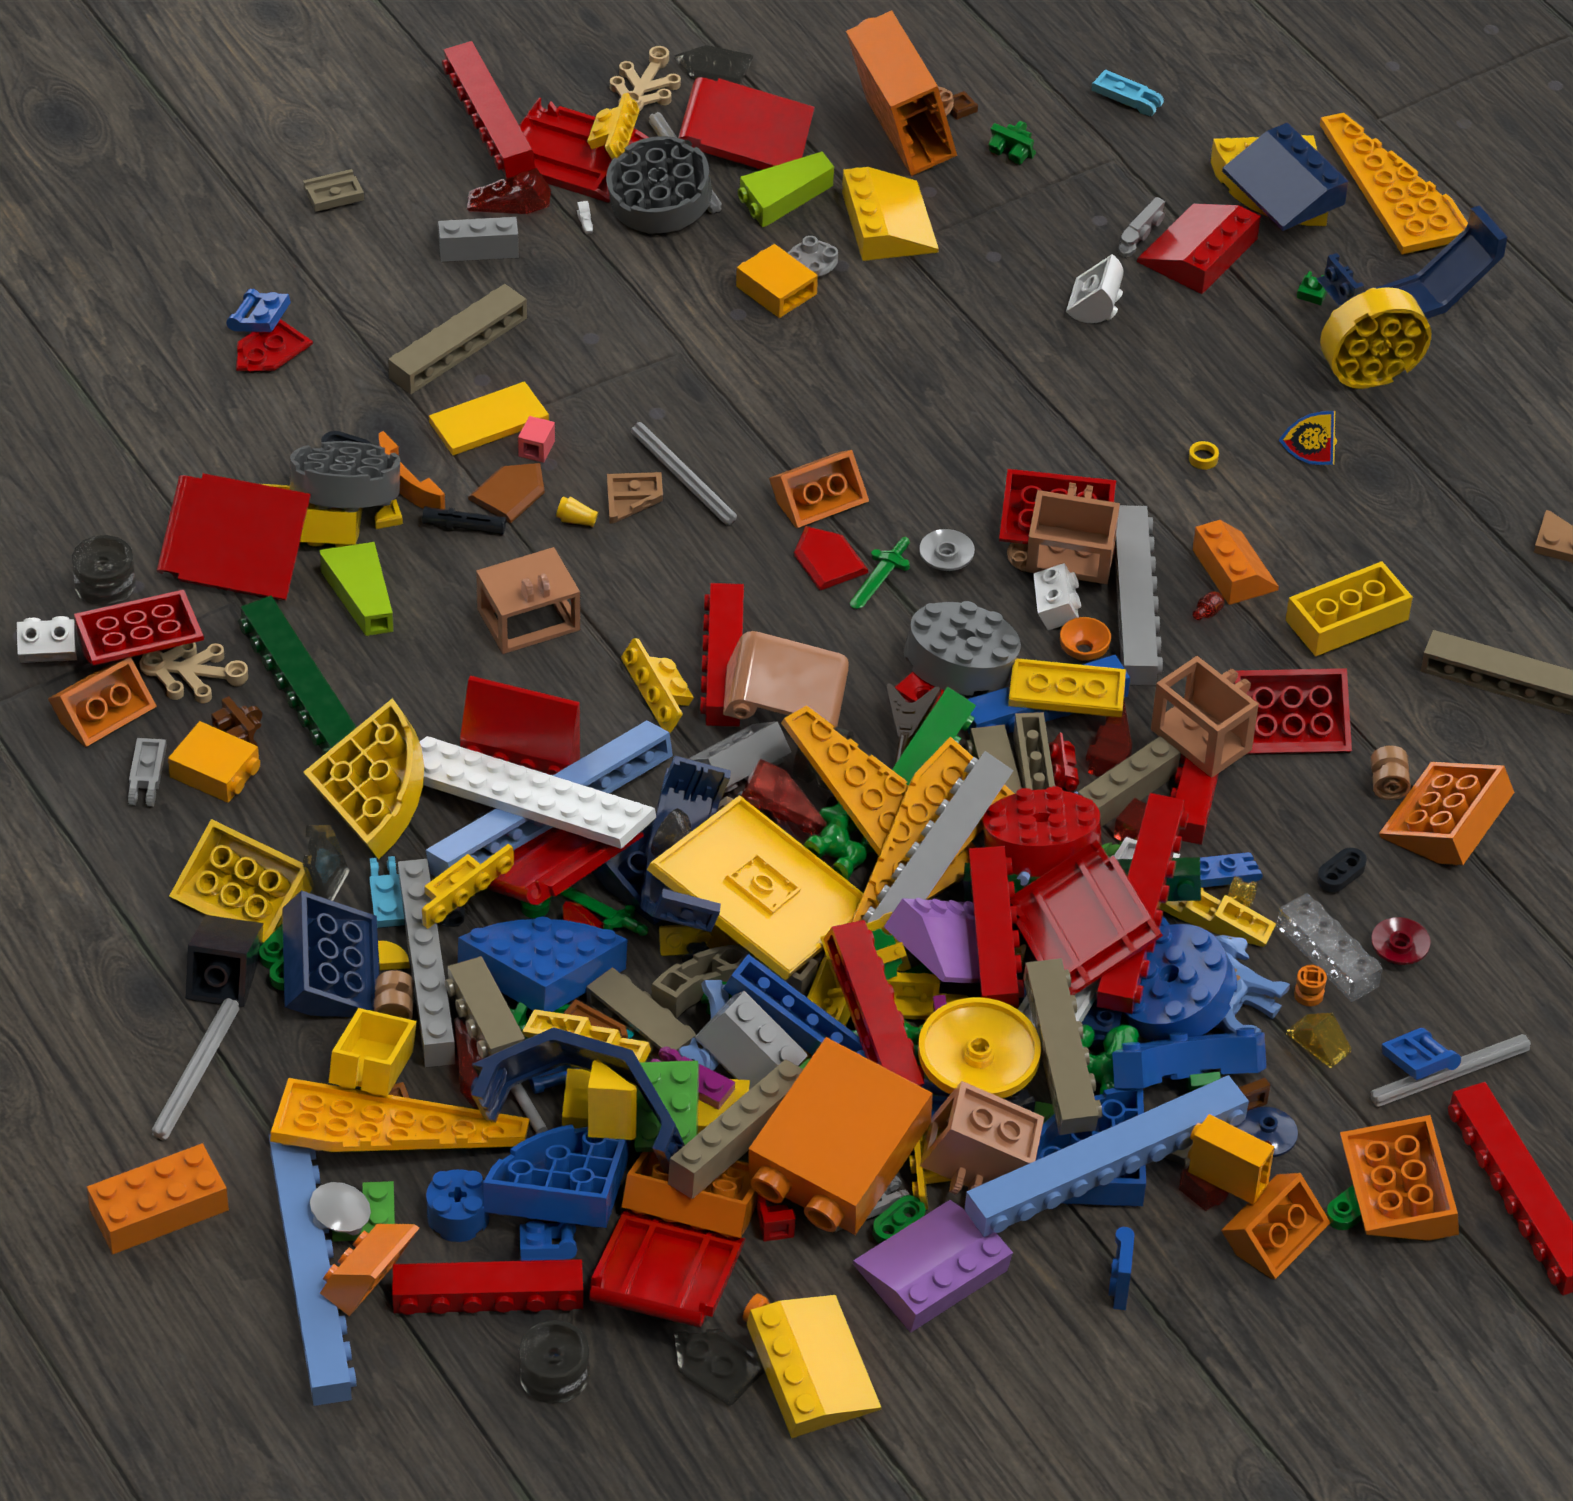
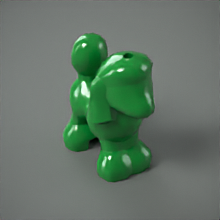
M838 803L833 807L821 808L819 812L820 818L827 826L821 831L820 836H810L805 841L804 846L818 858L825 854L830 857L839 858L833 864V869L846 880H849L853 870L865 861L867 855L874 853L875 850L864 835L860 843L850 840L849 835L858 827L842 805Z
M1082 1025V1047L1089 1048L1094 1041L1095 1032L1091 1026ZM1120 1025L1114 1027L1104 1038L1103 1046L1105 1052L1097 1056L1089 1053L1090 1063L1087 1065L1089 1074H1094L1095 1083L1100 1085V1094H1103V1090L1115 1088L1112 1052L1122 1049L1123 1043L1138 1042L1139 1033L1133 1026Z

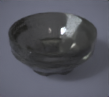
M679 808L674 809L668 814L652 841L651 854L653 856L659 857L692 831L688 814Z

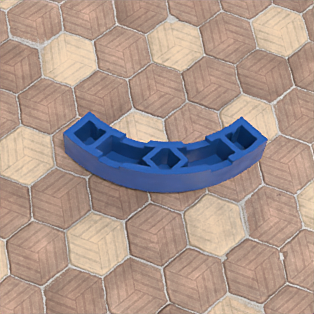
M1251 1027L1238 1028L1236 1033L1188 1037V1033L1169 1034L1170 1039L1142 1044L1139 1042L1123 1043L1122 1049L1112 1052L1115 1088H1145L1161 1083L1162 1077L1183 1079L1189 1078L1192 1074L1209 1072L1211 1069L1221 1068V1074L1259 1073L1267 1068L1265 1033H1255L1254 1028Z

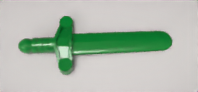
M902 537L893 549L889 551L872 550V559L879 561V564L851 599V607L862 608L893 568H900L903 571L910 569L909 560L901 556L910 544L909 538Z
M572 887L561 892L564 896L608 918L603 922V929L613 930V928L625 927L634 933H638L640 936L648 934V927L632 918L635 915V907L632 905H627L624 909L617 911Z

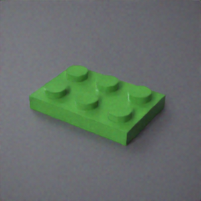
M698 1061L640 1062L686 1145L698 1134ZM637 1088L636 1152H654L653 1146L661 1125Z

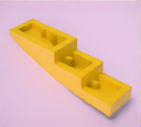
M1201 890V901H1167L1166 903L1161 902L1160 905L1161 910L1192 925L1218 935L1244 938L1247 943L1265 947L1276 925L1273 921L1227 895H1224L1220 901Z
M534 1009L522 1031L524 1036L531 1038L553 1027L631 1049L639 1062H645L651 1051L649 1042L621 1038L619 1030L591 1026L589 1018Z

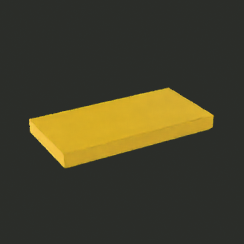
M524 381L429 415V423L450 453L456 455L522 431L529 416L549 421V414Z
M1017 658L1012 666L1008 706L1122 717L1126 669Z

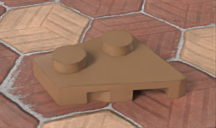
M661 472L607 474L609 523L620 521L663 501Z
M1546 510L1534 553L1573 562V526L1551 511Z

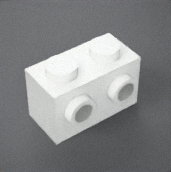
M1065 563L1034 573L1037 611L1047 630L1063 626L1069 620L1079 618L1078 609L1081 608V602L1076 593L1079 583L1075 573H1070Z
M58 616L49 621H41L39 618H26L24 622H17V645L20 663L77 660L76 625L74 619L69 620L68 617Z

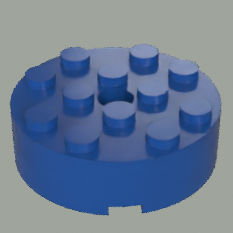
M1189 924L1160 926L1159 930L1163 936L1156 940L1154 953L1148 952L1146 960L1150 961L1149 973L1147 978H1141L1140 985L1144 986L1141 1003H1135L1132 1014L1122 1013L1128 1024L1136 1028L1141 1037L1150 1041H1154V1039H1170L1169 1034L1188 1033V1037L1201 1036L1213 1029L1229 1012L1231 999L1234 992H1237L1235 969L1220 941L1209 931Z

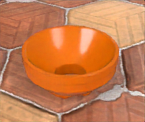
M1079 617L1069 620L1064 624L1060 632L1062 649L1068 655L1080 661L1094 660L1103 656L1111 642V633L1108 627L1101 621L1090 617ZM1088 645L1092 650L1081 652L1076 647Z

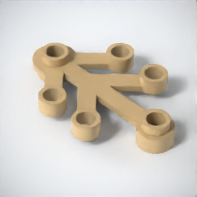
M655 46L650 49V64L641 79L634 70L632 62H621L619 74L622 77L614 76L610 79V90L618 93L621 98L624 93L628 92L632 100L634 99L637 102L639 112L647 104L655 102L660 105L670 104V90L680 88V76L669 74L664 78L653 80L657 71L664 68L669 62V50L666 47ZM623 77L628 78L634 88L633 91H629L626 88ZM660 89L657 91V93L643 96L645 92Z
M194 642L177 646L165 653L161 651L143 654L140 660L141 671L149 676H157L165 685L167 696L172 700H178L184 696V687L180 681H175L169 672L179 673L194 690L195 700L198 703L209 702L212 699L210 686L203 684L197 676L227 679L232 686H242L248 679V667L242 661H231L225 668L201 665L207 661L220 662L224 659V647L217 643L209 645L206 650L198 654L196 643ZM179 657H183L186 659L182 662L174 661Z

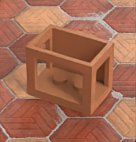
M1071 482L1067 495L1038 490L1029 533L1026 571L1036 573L1065 563L1069 572H1074L1078 580L1108 584L1120 503L1091 499L1093 486L1087 485L1084 497L1076 496V483Z
M554 547L476 570L477 610L502 654L580 630V591ZM570 598H571V606H570L569 602L567 601V599H570ZM551 604L554 605L564 622L512 639H508L507 636L508 617Z
M1196 656L1156 683L1151 730L1212 778L1252 750L1259 704L1246 694L1251 686L1248 680L1243 679L1235 685L1233 684L1238 678V673L1234 669H1230L1221 675L1200 657ZM1187 676L1185 696L1182 698L1170 687ZM1168 700L1170 703L1174 705V707L1166 712V704Z
M961 1081L931 1117V1124L928 1128L920 1166L951 1179L949 1190L951 1193L957 1195L963 1185L967 1186L969 1191L1036 1160L1044 1117ZM938 1127L945 1129L936 1139Z

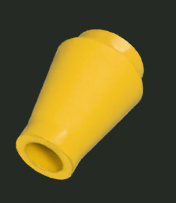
M571 496L569 498L562 497L556 512V517L560 518L561 522L590 527L594 526L598 516L597 511L590 509Z

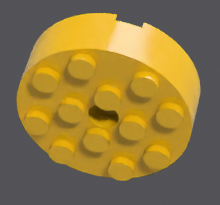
M1370 288L1351 298L1331 313L1322 330L1320 345L1333 373L1341 383L1352 388L1365 389L1394 382L1392 378L1404 370L1407 373L1410 372L1425 356L1430 346L1432 333L1424 313L1411 294L1397 288Z

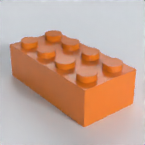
M203 1143L87 1186L89 1209L112 1254L229 1211L227 1188Z

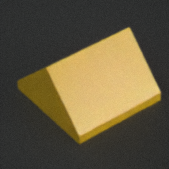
M599 1059L594 1060L588 1085V1137L625 1140L636 1138L637 1088Z

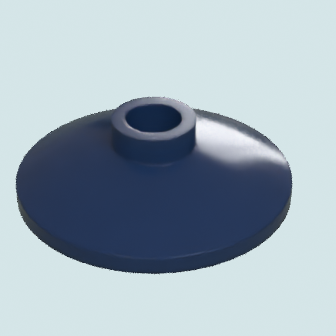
M1257 1107L1247 1111L1246 1119L1237 1126L1238 1129L1274 1146L1273 1157L1289 1152L1295 1146L1298 1137V1130L1294 1120L1287 1113L1273 1107Z

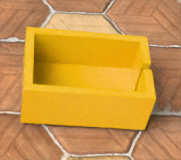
M358 1008L332 1051L329 1083L339 1085L345 1089H355L356 1086H359L362 1091L372 1095L388 1096L413 1053L416 1021Z

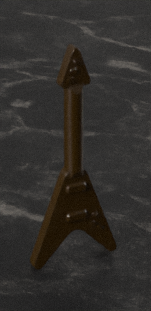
M887 684V691L899 737L894 766L940 696L941 689L939 686L934 687L917 701L909 703L892 684Z

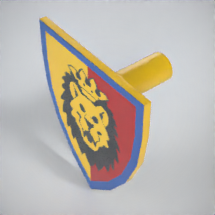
M1335 411L1311 413L1298 419L1287 428L1279 441L1290 454L1301 461L1315 465H1334L1335 445L1337 443L1335 437Z

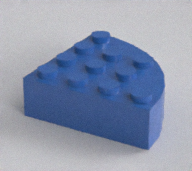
M547 917L496 923L483 928H475L470 933L459 937L458 963L482 956L500 992L517 1002L523 1003L533 1011L535 1009L553 1012L584 994L586 986L612 967L619 973L625 970L627 939L609 929H601L572 921L553 920Z
M1111 1088L1103 1090V1094L1094 1096L1095 1100H1100L1102 1107V1118H1098L1095 1131L1059 1135L1054 1114L1042 1126L1036 1160L1144 1113L1143 1088ZM1146 1165L1141 1166L1133 1173H1126L1114 1178L1106 1185L1094 1187L1080 1197H1072L1061 1203L1143 1206L1146 1189Z
M573 1125L561 1126L538 1133L511 1148L509 1156L503 1160L499 1159L491 1167L483 1182L484 1212L606 1228L631 1153V1140L588 1137V1127L574 1129Z

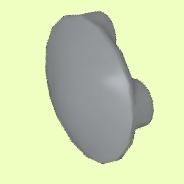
M815 236L804 237L801 243L794 246L788 252L789 255L818 276L829 273L838 263V249L828 243L818 241Z
M330 1182L320 1185L313 1192L310 1199V1208L314 1215L313 1223L320 1229L328 1228L337 1232L357 1235L361 1232L362 1227L368 1223L371 1214L370 1204L364 1194L355 1187L345 1183Z

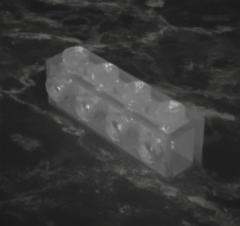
M1306 893L1280 907L1277 928L1315 966L1322 968L1327 978L1351 1002L1379 987L1383 968L1378 960L1371 957L1362 948L1361 944L1352 938L1343 929L1342 925L1324 910L1318 901H1315Z

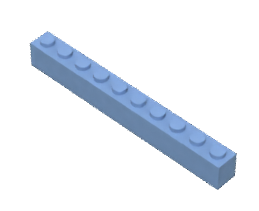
M645 721L553 776L605 793H611L672 757L670 734L661 727ZM496 808L426 849L430 874L435 877L439 876L467 854L481 864L507 844H510L513 850L549 830L552 826Z
M1228 1075L967 1191L965 1212L984 1237L994 1232H1002L1016 1222L1026 1221L1045 1209H1053L1061 1202L1072 1197H1080L1094 1187L1110 1183L1114 1178L1126 1173H1133L1141 1166L1152 1161H1160L1166 1155L1177 1150L1187 1149L1193 1143L1190 1136L1197 1123L1202 1124L1209 1114L1234 1127L1238 1126L1246 1119L1249 1100Z
M270 1142V1154L313 1406L352 1400L351 1387H355L357 1384L354 1367L348 1368L347 1361L352 1360L350 1342H343L342 1335L347 1334L345 1315L339 1316V1308L320 1294L327 1283L323 1280V1277L332 1267L329 1259L334 1258L332 1241L331 1239L325 1240L324 1235L329 1233V1229H320L314 1225V1215L310 1208V1199L316 1190L315 1184H320L318 1165L312 1166L311 1160L316 1159V1153L311 1148Z

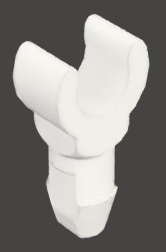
M588 201L577 202L579 208L577 215L582 223V229L585 234H592L593 224L591 222Z

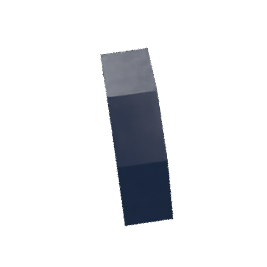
M1480 205L1470 209L1466 228L1421 271L1412 276L1376 287V289L1397 288L1408 292L1415 298L1426 319L1446 313L1504 257L1508 237ZM1335 253L1327 258V265L1324 271L1325 276L1316 279L1340 307L1351 298L1363 293L1364 284L1362 282L1357 284L1352 278L1353 271L1348 266L1343 267L1339 263L1340 256Z
M674 756L670 768L666 769L655 812L656 818L653 820L645 853L641 909L652 917L709 932L712 931L720 914L721 903L674 892L651 874L647 868L653 860L717 812L720 800L730 780L731 770Z
M553 1027L472 1064L478 1077L473 1080L471 1095L483 1118L496 1123L510 1089L515 1085L563 1065L591 1072L593 1061L599 1059L639 1089L659 1121L661 1129L654 1143L653 1151L664 1173L669 1174L670 1158L685 1146L676 1124L631 1049Z

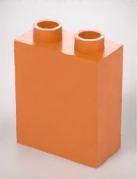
M889 11L876 18L865 19L858 26L847 30L846 34L866 100L910 175L913 176L957 156L938 85L893 11Z
M826 1037L749 1147V1178L751 1179V1186L760 1196L768 1201L781 1203L784 1198H787L804 1207V1214L808 1220L822 1230L834 1232L839 1226L856 1235L931 1124L932 1092Z

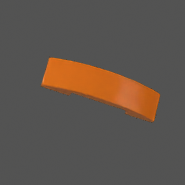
M384 431L380 432L379 446L385 448L386 454L396 453L399 456L398 445ZM400 462L399 493L423 509L425 506L445 509V493L430 478L420 482Z

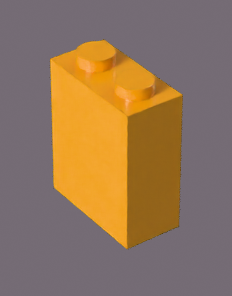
M776 244L760 251L757 255L746 262H742L737 267L736 287L778 318H781L817 295L818 275Z
M201 721L197 723L168 757L170 778L227 803L230 802L235 794H239L242 791L245 782L251 775H255L260 767L258 746Z
M1209 1114L1202 1124L1197 1123L1192 1130L1190 1139L1193 1140V1144L1187 1155V1158L1190 1159L1188 1172L1254 1205L1269 1183L1275 1147Z

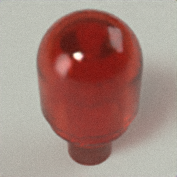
M1216 591L1205 594L1199 599L1197 609L1192 613L1193 617L1196 620H1201L1203 617L1210 618L1215 616L1224 607L1225 601L1222 594Z

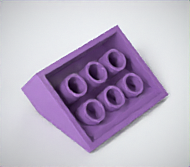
M902 898L884 928L899 942H902L942 982L980 983L973 903L970 901L956 902L954 900L940 901L937 899Z
M949 1200L853 1260V1265L911 1333L1006 1272L1013 1252L997 1233L994 1232L984 1237L965 1210Z

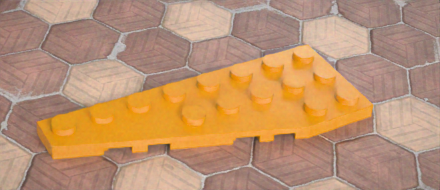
M1339 113L1321 117V128L1401 254L1447 245L1466 228L1468 222L1450 196L1440 194L1436 190V185L1431 181L1425 182L1421 179L1416 169L1392 150L1387 152L1381 147L1382 142L1377 138L1371 139L1364 133V128L1348 115Z
M807 705L785 717L781 724L879 856L907 791V781L872 754L868 756L857 747L859 744L851 738L847 740L833 729L834 726ZM972 842L948 866L926 900H931L964 879L965 863H970L969 849L976 848Z
M949 737L912 777L851 922L861 921L870 906L875 909L877 908L880 901L876 897L885 884L889 887L893 885L895 880L891 878L892 874L900 863L906 866L910 858L905 855L915 841L921 844L925 838L921 835V832L930 820L934 823L937 821L939 816L935 812L944 799L950 802L954 795L949 791L958 778L965 780L968 773L964 770L973 756L952 737ZM1004 784L991 805L1015 793ZM984 815L982 816L974 830L971 832V834L969 835V837L967 838L959 852L956 854L952 862L984 829Z
M288 1078L271 1130L270 1142L329 1152L514 1147L526 1140L530 1118L499 1114L495 1123L485 1120L480 1110L393 1095L375 1096L358 1089H345L340 1086Z

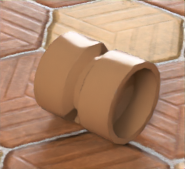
M1384 746L1375 750L1371 755L1372 781L1375 794L1385 800H1395L1404 797L1411 787L1406 751L1397 746Z
M391 970L378 975L375 981L374 1012L411 1020L413 1015L412 999L414 996L413 978L405 972Z

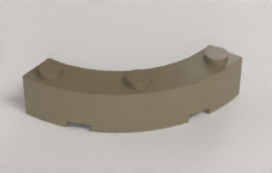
M740 944L716 947L693 955V959L681 965L676 963L662 973L652 983L651 997L661 1007L669 1009L677 1019L686 1009L702 999L704 992L701 983L704 980H722V982H727L748 954L773 973L775 972ZM811 958L784 981L806 996L810 992L818 972V961Z

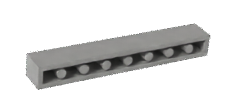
M1120 505L1114 546L1121 664L1130 676L1129 685H1156L1157 674H1162L1163 659L1162 657H1157V653H1161V637H1156V633H1159L1160 617L1155 616V613H1158V596H1153V593L1157 592V576H1152V573H1155L1156 558L1150 554L1154 553V537H1149V534L1153 532V517H1148L1147 506Z
M984 751L979 760L973 757L964 770L968 773L965 780L958 778L949 791L954 795L950 802L944 799L935 813L939 816L937 821L934 823L930 820L921 832V835L925 837L921 844L916 841L905 855L910 858L906 866L902 863L899 864L891 876L895 880L893 885L889 887L885 884L876 897L880 901L876 909L870 906L861 920H865L868 923L879 919L885 913L891 911L893 913L902 898H921L926 900L1014 770L986 751Z
M428 860L399 861L398 873L412 978L414 980V993L425 1067L455 1064L454 1036L447 989L445 987L437 923L427 929L423 926L422 908L432 901L425 894L424 886L431 881Z

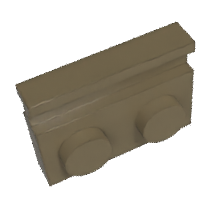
M352 169L303 180L304 190L307 192L315 212L364 200V192Z

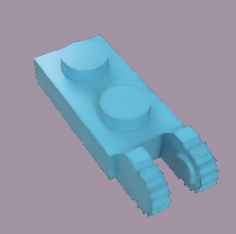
M1104 70L1092 83V91L1137 108L1144 115L1152 116L1156 112V108L1160 107L1164 102L1163 96L1156 93V91L1108 70Z
M395 856L388 857L387 860L389 875L378 876L379 865L377 859L370 858V889L373 915L377 916V928L405 925Z

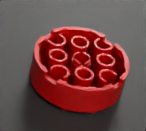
M1057 786L1048 787L1043 790L1019 789L1015 794L1004 797L990 805L983 817L984 846H1005L1006 858L1011 857L1012 871L1016 875H1019L1021 872H1027L1030 874V877H1041L1096 839L1102 846L1101 818L1096 804L1091 799L1076 793L1063 791L1062 788Z

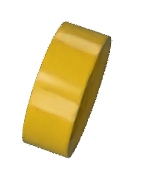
M1200 441L1190 447L1189 462L1192 466L1207 470L1217 465L1219 450L1214 444ZM1199 450H1206L1211 452L1213 457L1201 459L1194 453Z

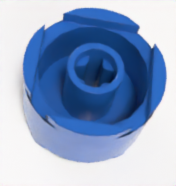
M457 1169L439 1171L433 1176V1180L429 1184L426 1193L427 1220L429 1227L441 1234V1238L452 1242H464L475 1238L476 1233L482 1228L484 1230L487 1227L490 1215L488 1212H484V1180L479 1172Z

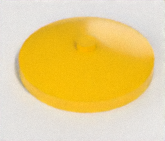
M978 997L955 1000L938 1008L924 1023L918 1044V1056L921 1067L927 1077L941 1090L951 1094L959 1083L963 1081L1002 1099L1019 1092L1033 1079L1039 1066L1041 1043L1037 1030L1022 1012L1004 1002Z

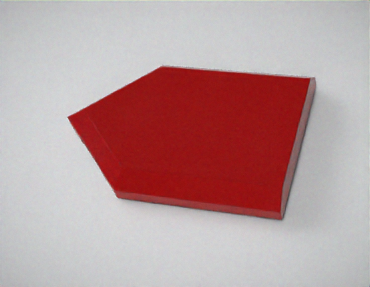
M280 319L272 332H252L238 341L237 371H274L311 346L313 341Z
M805 526L794 551V556L819 590L868 573L869 570L843 535Z

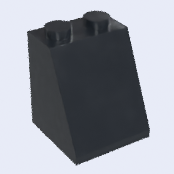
M205 915L188 944L185 999L222 1004L225 999L230 998L236 1000L239 1003V1007H244L260 958L259 949L263 942L264 923Z

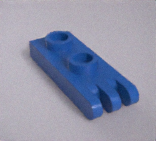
M1250 852L1200 858L1201 888L1255 882L1263 877Z

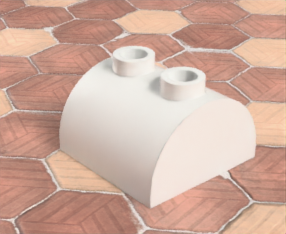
M1113 254L1076 278L1066 312L1074 319L1085 323H1098L1112 319L1117 313L1118 308L1114 304L1123 294V291L1120 289L1123 267Z

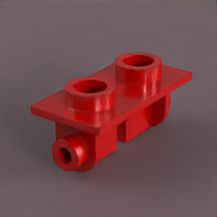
M1060 732L1054 741L1049 743L1054 783L1057 787H1064L1068 791H1074L1079 785L1078 771L1075 768L1077 764L1075 746L1070 741H1063V733Z

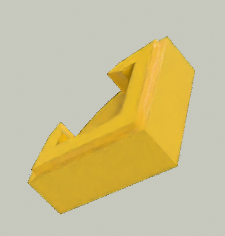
M396 499L392 500L390 505L381 508L375 515L376 529L403 524V518Z
M378 941L380 970L410 968L408 955L400 946L388 941Z

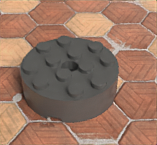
M657 136L636 141L625 147V152L617 159L613 158L608 167L606 181L611 208L615 216L623 224L634 230L648 234L682 230L696 221L710 204L712 185L707 159L699 148H693L685 144L683 139Z
M321 442V448H311V446L306 445L293 451L290 456V490L311 494L309 503L315 504V508L320 510H328L335 507L342 508L346 512H357L359 508L377 505L387 506L391 504V501L400 492V457L396 453L386 454L384 447L360 442Z
M963 601L962 603H928L912 617L903 653L905 660H909L913 665L912 671L927 683L935 687L939 686L943 690L949 687L959 694L973 695L974 691L986 690L987 693L1003 689L1011 682L1012 666L1019 656L1021 642L1014 628L998 612L980 608L970 601Z

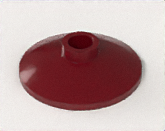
M1393 917L1381 921L1374 928L1371 937L1375 952L1384 960L1399 965L1419 962L1428 954L1431 944L1430 936L1421 924L1403 917Z

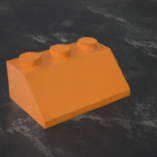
M852 450L832 454L769 478L777 504L796 528L869 502Z
M1222 520L1195 527L1192 550L1229 605L1278 591L1279 586L1240 530Z
M131 657L116 660L48 698L61 724L84 747L89 746L157 707Z
M1301 1173L1277 1174L1268 1183L1255 1204L1248 1203L1221 1231L1238 1257L1269 1278L1276 1279L1330 1224V1220Z
M377 1224L369 1233L364 1230L353 1244L356 1248L353 1250L349 1247L338 1260V1263L341 1265L338 1267L333 1264L325 1274L323 1280L327 1283L320 1294L348 1316H351L392 1269L393 1264H396L419 1230V1227L415 1224Z

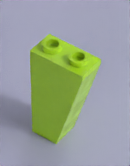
M822 151L741 176L738 197L749 208L752 218L757 219L760 225L765 227L831 188L834 180V166Z
M375 542L320 550V564L323 576L363 633L369 636L393 632V612Z

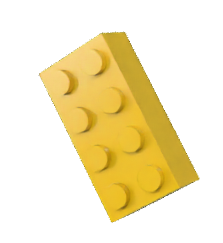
M1381 561L1289 597L1285 621L1316 657L1409 620L1413 596Z

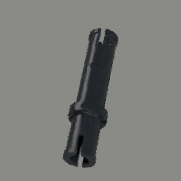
M428 506L424 507L422 517L423 524L446 526L447 529L451 530L453 527L501 534L505 533L507 520L504 516L499 517L455 511V508L452 507L446 510Z

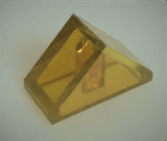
M1333 1013L1307 1014L1290 1027L1286 1033L1330 1068L1350 1054L1352 1050Z

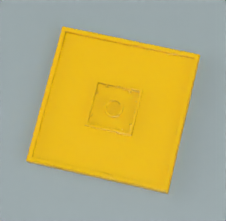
M740 795L653 860L647 868L651 874L674 892L721 903L720 914L715 925L784 980L788 979L824 949L820 936L827 934L832 926L851 923L863 895V892Z

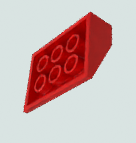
M1192 204L1137 258V262L1203 294L1258 239L1261 216L1239 205Z
M1007 469L999 541L1028 544L1038 490L1067 495L1071 482L1076 483V496L1084 497V491L1087 485L1093 486L1091 499L1114 502L1116 480Z
M184 590L74 614L80 648L84 657L92 665L204 640L203 633Z
M1347 668L1236 671L1238 678L1233 684L1235 685L1243 679L1248 680L1251 686L1246 694L1259 704L1252 750L1247 754L1338 753L1352 751Z
M470 676L460 734V747L553 776L580 760V702Z

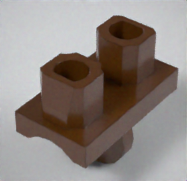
M229 696L221 699L222 709L211 714L212 725L219 730L230 726L231 729L225 731L226 733L257 746V742L253 738L256 730L262 725L260 723L263 715L262 711L256 706L248 708L247 706H242L239 708Z

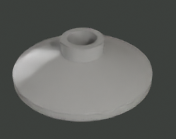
M940 529L927 534L922 539L919 551L921 558L929 566L939 570L953 571L967 566L972 561L975 548L971 539L965 534L956 530Z

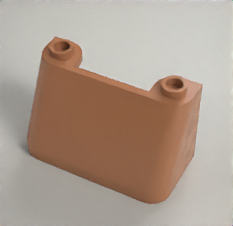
M746 632L740 637L727 664L723 715L737 719H746L755 713L757 707L790 715L807 705L834 726L833 729L837 731L848 674V659L840 653L761 632Z

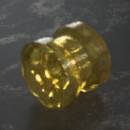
M1235 876L1231 883L1228 897L1251 909L1258 883L1254 881L1247 883L1241 877Z

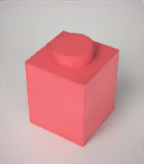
M529 416L518 436V456L544 463L555 442V422Z

